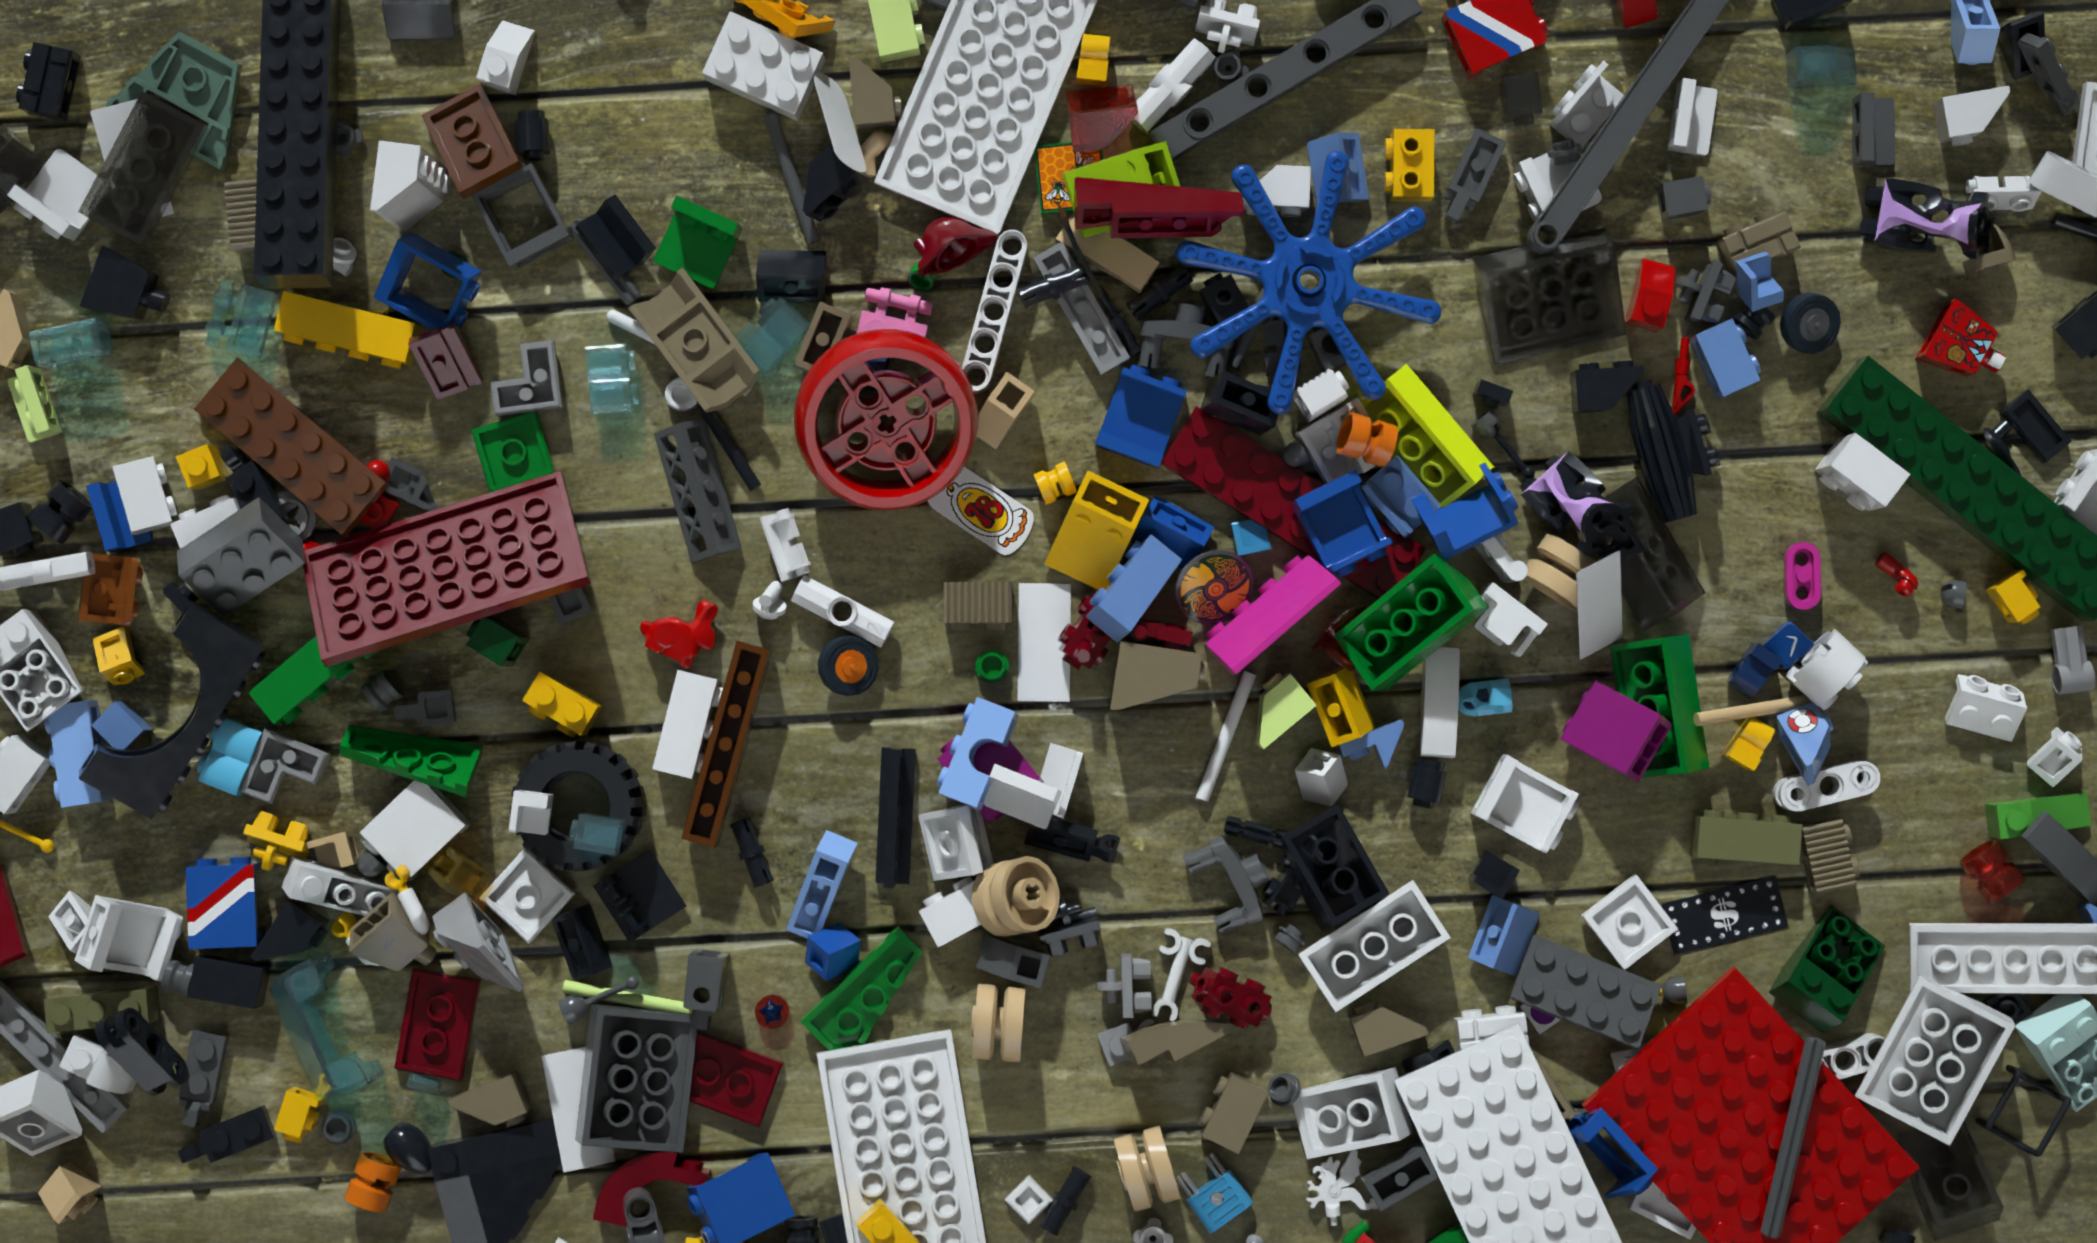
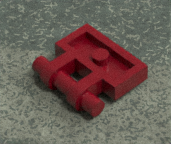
M1140 618L1130 634L1136 641H1144L1150 636L1160 639L1161 646L1182 650L1183 644L1190 646L1193 631L1191 627Z

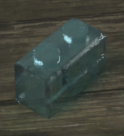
M98 318L29 332L35 364L47 369L94 359L95 356L100 358L113 355L108 324L106 321Z

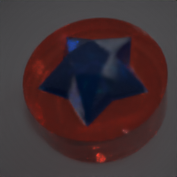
M777 994L764 996L755 1008V1016L758 1023L767 1029L781 1027L787 1021L790 1014L788 1002Z

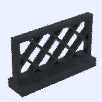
M882 747L875 883H884L883 888H895L897 884H910L916 749Z

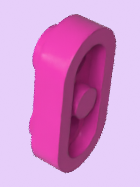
M1799 542L1788 547L1784 554V597L1792 608L1807 610L1817 605L1821 597V558L1818 549L1808 542ZM1798 553L1805 556V563L1802 566L1798 565L1795 561ZM1799 587L1804 588L1806 591V596L1802 600L1796 596V590Z

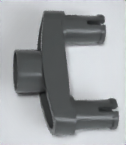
M1177 303L1175 320L1142 321L1140 335H1143L1138 366L1147 367L1149 354L1152 353L1150 367L1160 369L1159 363L1163 339H1167V336L1193 339L1198 334L1211 328V326L1205 325L1207 307ZM1235 339L1208 356L1205 376H1215L1217 363L1219 364L1217 375L1222 371L1227 372L1230 349H1234Z
M1220 835L1210 840L1209 845L1183 856L1186 866L1199 860V862L1188 868L1192 876L1217 863L1223 864L1241 899L1239 906L1214 916V921L1217 927L1220 926L1219 931L1222 936L1248 923L1252 926L1264 920L1256 888L1271 881L1258 853L1242 860L1231 843L1223 835Z

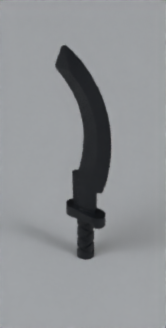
M1057 201L1060 216L1072 248L1086 275L1111 314L1109 323L1112 329H1116L1129 356L1137 354L1141 351V348L1136 343L1137 341L1125 321V314L1122 310L1117 311L1108 293L1095 278L1077 244L1068 217Z

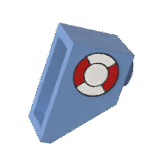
M1811 702L1776 716L1778 737L1807 786L1814 784L1831 746L1830 731H1833V725L1826 712L1821 713L1818 707Z

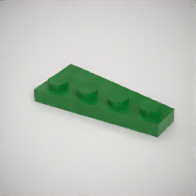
M897 926L800 1019V1022L828 1050L863 1045L871 1034L870 1031L887 1009L891 998L897 989L901 987L922 954V949Z

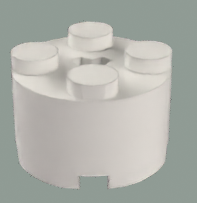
M1833 629L1832 633L1828 631L1813 643L1814 646L1804 655L1805 657L1801 661L1802 665L1799 666L1795 662L1786 675L1788 680L1816 706L1821 707L1823 710L1828 709L1838 698L1837 693L1843 687L1849 690L1861 679L1862 674L1860 671L1868 663L1865 659L1866 657L1836 629Z

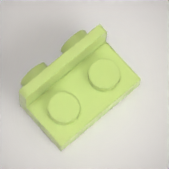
M30 365L15 369L17 376L9 378L7 382L27 440L34 443L62 433L41 369Z

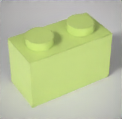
M868 0L881 63L921 55L919 45L925 44L922 25L914 24L912 12L919 11L917 0Z

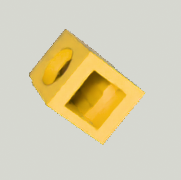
M1083 34L1076 76L1077 85L1106 88L1110 45L1109 36Z
M1756 717L1746 718L1721 755L1747 771H1755L1761 761L1760 757L1774 735L1775 729Z

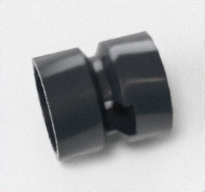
M59 479L46 493L48 500L46 502L40 501L28 514V519L48 537L63 544L75 531V521L82 522L93 508L91 502L83 494Z

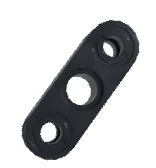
M126 1008L117 1012L115 1017L109 1016L97 1022L95 1033L99 1044L150 1095L156 1096L164 1092L167 1082L178 1086L187 1081L188 1068L184 1059L134 1008Z

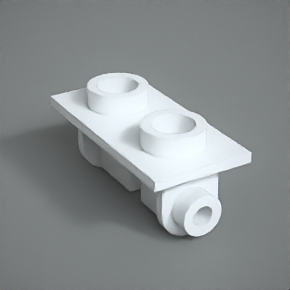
M1974 176L1972 180L1966 181L1965 186L1966 193H1971L1968 201L1972 199L1973 194L1980 192L1989 194V211L2012 210L2022 212L2032 210L2042 191L2028 182L2030 176H2005L2002 180L2003 187H1999L1998 177Z
M789 508L779 510L775 514L760 517L781 582L810 573L808 566L811 565L803 543H797L796 537H799L800 534L794 519L795 515L790 513Z

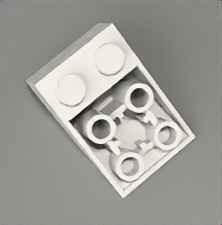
M21 609L0 625V696L25 731L28 732L83 690L56 637L38 612Z

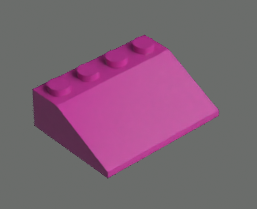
M1297 555L1283 567V570L1286 572L1284 576L1277 582L1271 577L1257 589L1260 596L1250 604L1246 599L1231 612L1235 616L1233 620L1226 626L1220 621L1205 635L1209 640L1204 645L1230 675H1236L1342 583L1311 556L1307 555L1301 559Z

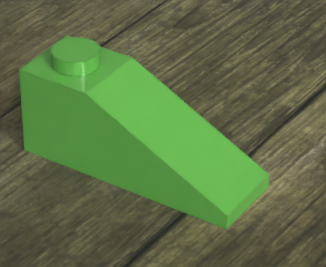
M2087 792L1984 804L1989 838L2008 839L2021 837L2043 810L2049 813L2066 830L2091 826Z

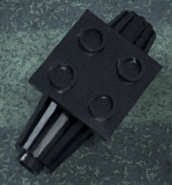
M1652 379L1632 385L1633 391L1627 393L1631 434L1645 484L1663 523L1696 515L1693 473L1705 476L1717 474L1715 467L1721 465L1716 447H1709L1706 434L1711 433L1706 413L1700 414L1699 409L1692 408L1687 410V413L1677 420L1661 384L1653 385Z

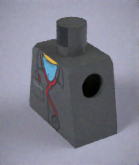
M695 949L689 954L683 1008L692 1009L690 1028L700 1030L711 1029L712 1013L718 1012L723 1005L730 953ZM700 987H704L710 992L709 998H704L700 995Z

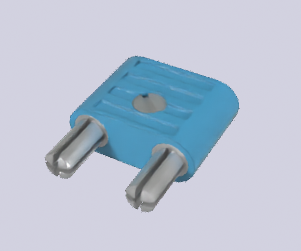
M1209 1153V1156L1221 1173L1218 1172L1206 1155L1204 1161L1216 1177L1197 1189L1186 1172L1181 1173L1193 1193L1180 1175H1178L1176 1180L1188 1195L1186 1201L1207 1231L1213 1233L1251 1206L1253 1200L1231 1169L1225 1170L1215 1154Z

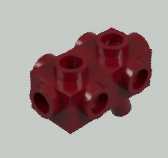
M1088 595L1082 599L1076 609L1080 616L1074 626L1068 623L1058 637V641L1062 643L1059 650L1065 653L1062 660L1078 670L1082 665L1089 669L1094 664L1098 666L1108 652V648L1105 646L1111 638L1086 618L1093 608L1089 603L1092 597Z
M1221 966L1218 972L1205 967L1202 975L1195 972L1190 976L1189 983L1194 986L1192 999L1203 1005L1201 1008L1202 1012L1218 1019L1222 1013L1230 1016L1229 1023L1247 1030L1249 1024L1259 1027L1261 1021H1266L1272 1011V1004L1270 1003L1272 996L1264 992L1265 985L1250 978H1247L1245 983L1238 981V974Z

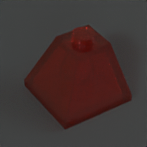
M1133 84L1066 91L1073 153L1079 152L1082 155H1093L1100 150L1107 149L1138 114Z

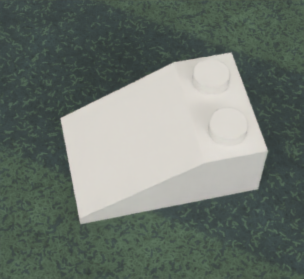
M1396 1066L1301 1089L1299 1098L1293 1104L1307 1159L1396 1142L1413 1133L1408 1110L1394 1082L1395 1079L1399 1078Z

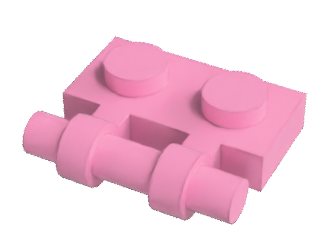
M867 287L865 301L877 303L876 312L862 310L857 333L875 329H898L926 337L928 325L916 323L918 313L931 315L933 302L921 300V296L911 294L910 297L894 294L891 293V289L883 287L880 290ZM888 306L907 310L905 320L886 316Z

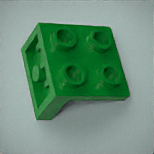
M676 195L671 206L675 213L653 261L657 265L675 273L683 267L693 281L710 289H715L741 234L742 228L739 223Z

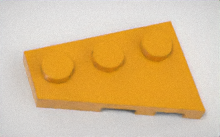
M733 0L751 8L757 18L770 21L778 27L779 33L791 39L831 32L836 21L827 15H824L823 18H817L807 13L809 6L800 1Z

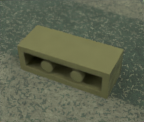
M1704 810L1703 816L1693 815L1691 856L1800 865L1803 824L1792 823V816L1772 815L1771 821L1758 820L1759 814L1738 812L1737 818H1724L1725 811Z
M158 985L60 994L45 998L46 1032L94 1029L98 1021L109 1016L115 1017L117 1012L129 1007L138 1011L149 1023L160 1019Z

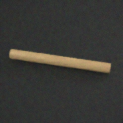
M1806 695L1697 712L1693 715V721L1696 726L1788 712L1812 701Z

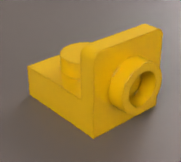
M124 626L92 638L99 672L114 686L127 684L145 674L143 666L136 661L130 632Z

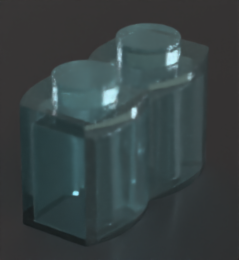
M773 298L770 299L759 310L760 319L754 325L749 322L736 335V338L739 340L738 342L761 371V375H768L785 358L790 350L806 336L810 323L785 298H779L777 301Z
M626 343L586 346L585 359L591 415L634 412V405L640 403L638 384H632L631 371H636L637 369L635 351H629Z

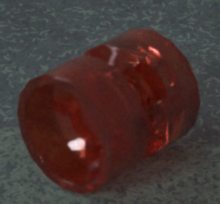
M1991 839L1977 846L1959 862L1970 879L1979 880L1977 889L1987 903L1998 901L2007 896L2025 880L2013 862H2005L2008 854L1997 839Z

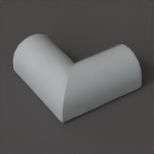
M554 340L520 344L524 378L490 382L494 416L563 408Z
M264 728L239 792L273 804L285 773L313 785L319 784L329 765L330 753Z

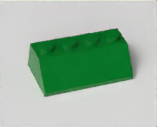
M1434 553L1335 634L1334 637L1371 691L1389 689L1489 607L1469 579L1439 554Z
M1689 634L1610 645L1617 692L1661 714L1673 724L1642 778L1684 774L1710 768L1703 725L1696 726L1693 721L1694 713L1701 712Z

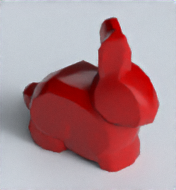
M708 600L700 601L697 606L695 619L690 623L675 616L662 617L653 622L648 620L642 621L640 631L646 637L645 647L658 654H664L678 661L681 666L690 669L694 658L699 655L701 648L710 651L716 645V632L712 622L717 616L718 606L710 604Z

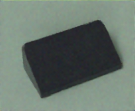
M590 904L556 915L553 918L552 924L573 981L612 967L609 953Z

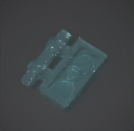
M221 280L219 290L214 292L212 300L215 306L211 322L207 321L205 331L208 332L205 345L218 348L221 336H226L228 340L225 350L261 359L278 294L242 284L239 297L232 296L235 283ZM228 307H235L231 327L224 325Z

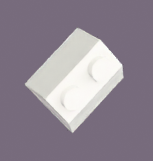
M37 1070L0 1086V1137L30 1156H34L81 1136L82 1128L64 1085L53 1079L49 1074Z

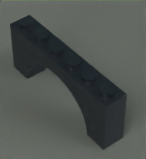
M191 599L172 627V634L189 648L196 659L200 671L199 693L190 715L173 734L148 747L131 750L116 749L97 742L79 770V779L150 819H153L157 811L161 813L165 811L173 796L169 794L175 783L181 785L191 770L188 763L194 754L200 756L210 740L206 737L213 726L218 728L228 713L225 707L231 697L237 699L247 683L243 680L250 669L255 671L265 656V653L262 652L264 648L262 640Z

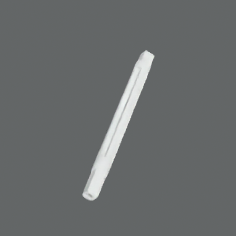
M88 551L0 567V591L93 575L96 572L94 556Z

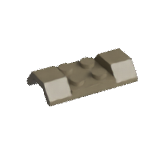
M683 267L676 272L671 284L652 299L633 304L629 307V310L706 413L727 407L752 388L761 373Z

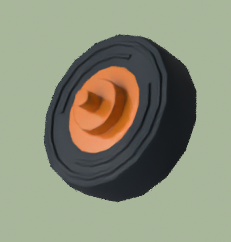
M852 635L838 636L829 641L822 649L818 659V674L823 684L833 693L843 696L859 695L868 690L876 680L879 670L878 656L874 648L864 639Z

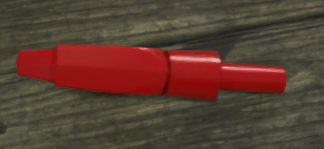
M1681 337L1679 359H1675V383L1672 401L1675 415L1695 394V387L1687 378L1691 360H1688L1690 338ZM1683 387L1689 389V394L1682 401L1680 394Z

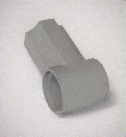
M2083 625L2050 629L2055 665H2053L2051 670V678L2056 694L2063 695L2093 691L2096 682L2095 672L2091 662L2087 661Z

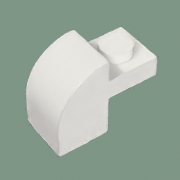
M78 1034L72 1037L59 1065L60 1068L86 1079V1084L108 1092L125 1094L133 1091L136 1081L100 1044Z

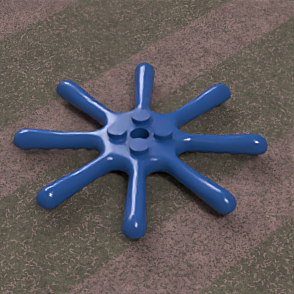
M1333 151L1326 157L1313 228L1307 236L1302 238H1296L1287 231L1257 175L1249 165H1239L1233 170L1231 174L1233 183L1274 243V252L1269 259L1258 261L1189 240L1180 242L1176 248V257L1181 263L1252 277L1259 280L1264 288V295L1259 302L1195 336L1190 343V348L1195 356L1199 358L1210 356L1267 317L1278 316L1286 322L1288 327L1287 335L1268 398V407L1276 414L1287 413L1291 408L1304 337L1307 331L1313 327H1322L1330 333L1367 399L1377 400L1384 396L1386 392L1384 381L1344 324L1343 312L1349 305L1361 304L1427 324L1436 323L1441 316V307L1435 301L1363 287L1353 277L1355 265L1360 261L1421 229L1426 223V215L1422 209L1414 206L1406 209L1346 249L1338 248L1331 242L1330 229L1349 167V158L1341 151ZM1304 274L1314 276L1317 280V288L1312 290L1304 288L1300 283V277Z

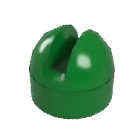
M920 261L914 263L907 276L908 282L919 290H929L932 288L937 274L920 277L918 274V264Z

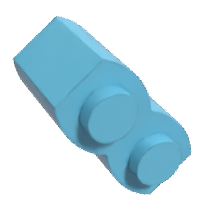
M225 718L218 728L214 726L210 735V741H213L209 754L205 753L201 757L197 767V772L200 773L198 781L232 795L242 796L243 793L239 791L263 731L231 718Z

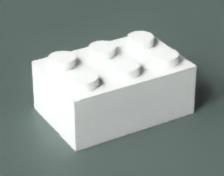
M730 11L702 74L706 81L798 122L815 86L814 75L817 72L821 73L826 60L822 52Z

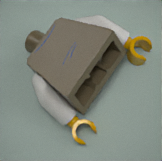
M399 865L396 868V873L400 880L395 877L392 871L385 877V884L391 889H397L398 895L393 892L390 893L358 922H356V918L352 913L345 911L332 924L331 931L333 935L340 938L345 936L347 938L345 943L349 946V953L357 956L365 965L383 966L393 971H400L413 959L428 965L436 955V948L429 944L430 922L413 888H408L406 885L410 878V871L404 865Z

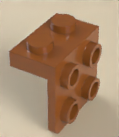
M92 553L96 572L93 575L82 576L77 620L130 626L132 619L136 620L139 612V600L134 599L136 585L140 586L142 582L143 566L138 565V558Z

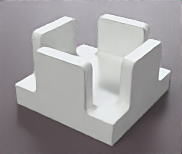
M1494 582L1484 584L1478 593L1489 608L1481 615L1474 628L1497 646H1501L1503 643L1506 645L1512 644L1522 630L1525 632L1524 636L1511 651V654L1515 657H1521L1535 637L1542 633L1548 623Z

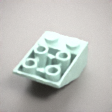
M2056 994L2031 1015L2016 1024L2015 1028L2027 1049L2060 1093L2071 1098L2070 1106L2075 1112H2078L2097 1097V1013L2092 1004L2080 994Z

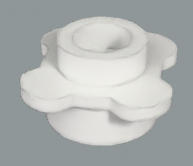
M1150 1218L1148 1224L1143 1229L1134 1231L1133 1241L1135 1243H1173V1236L1171 1233L1165 1232L1158 1218ZM1150 1236H1156V1240L1151 1241Z

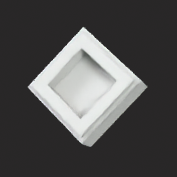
M1028 1175L1005 1198V1201L1030 1224L1053 1201V1198Z

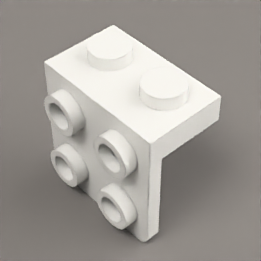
M1545 153L1535 159H1532V157L1519 162L1513 169L1515 172L1513 174L1515 184L1521 193H1525L1529 202L1528 210L1534 222L1577 161L1553 165L1552 158H1549L1548 154ZM1599 189L1595 191L1582 211L1597 205L1601 201L1602 195Z
M57 149L26 190L14 185L7 196L17 202L13 208L30 220L33 216H36L44 223L40 228L54 238L59 239L62 235L75 241L110 194L112 188L108 182L62 149Z
M2097 449L2085 451L2075 464L2077 469L2070 479H2066L2060 485L2054 502L2097 535Z

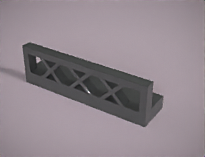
M705 419L681 422L654 433L691 563L741 549L742 546ZM673 434L677 445L675 453L671 451L668 437ZM680 468L686 475L685 486L680 482ZM690 501L694 503L696 510L694 518L690 515L688 509ZM699 533L704 537L707 550L701 552L697 540Z

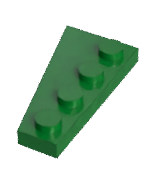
M354 725L348 726L340 744V756L463 797H466L481 761L483 745Z

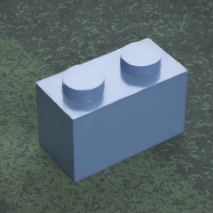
M1733 318L1690 338V343L1716 400L1760 381L1758 375L1761 373L1760 365L1753 354L1749 355L1744 344L1747 342L1746 334L1740 324H1735Z

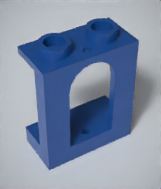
M1603 1108L1593 1110L1591 1113L1585 1112L1573 1115L1566 1123L1576 1145L1584 1143L1617 1178L1615 1184L1604 1195L1607 1199L1620 1196L1625 1198L1629 1194L1634 1193L1639 1195L1652 1184L1653 1181L1650 1178L1658 1168ZM1603 1128L1638 1168L1626 1163L1598 1132Z

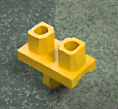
M260 811L253 825L246 824L243 834L247 836L248 843L257 845L254 848L253 856L263 859L262 869L270 871L275 863L286 866L289 857L279 853L307 858L309 850L306 842L309 828L306 824L291 821L286 834L281 835L275 833L279 818L271 813Z

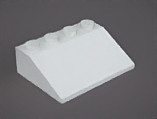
M1919 976L1860 1084L1855 1097L1950 1146L2015 1028L2013 1019L1977 1000Z

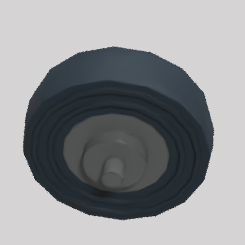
M1811 292L1797 295L1788 302L1780 320L1781 336L1786 344L1798 352L1815 354L1828 348L1836 339L1841 325L1840 311L1836 304L1825 295Z

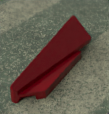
M1082 177L1074 179L1075 229L1109 226L1110 238L1213 237L1222 230V223L1232 216L1242 217L1245 212L1240 192Z

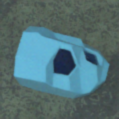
M1509 678L1470 682L1459 691L1458 710L1465 715L1483 716L1512 712L1513 702Z

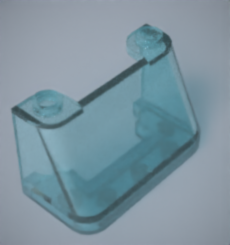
M330 952L308 959L274 978L270 987L272 999L316 1094L324 1099H333L351 1093L385 1075L379 1060L363 1061L358 1057L356 1051L340 1058L313 996L328 990L325 984L326 976L332 969L336 968Z

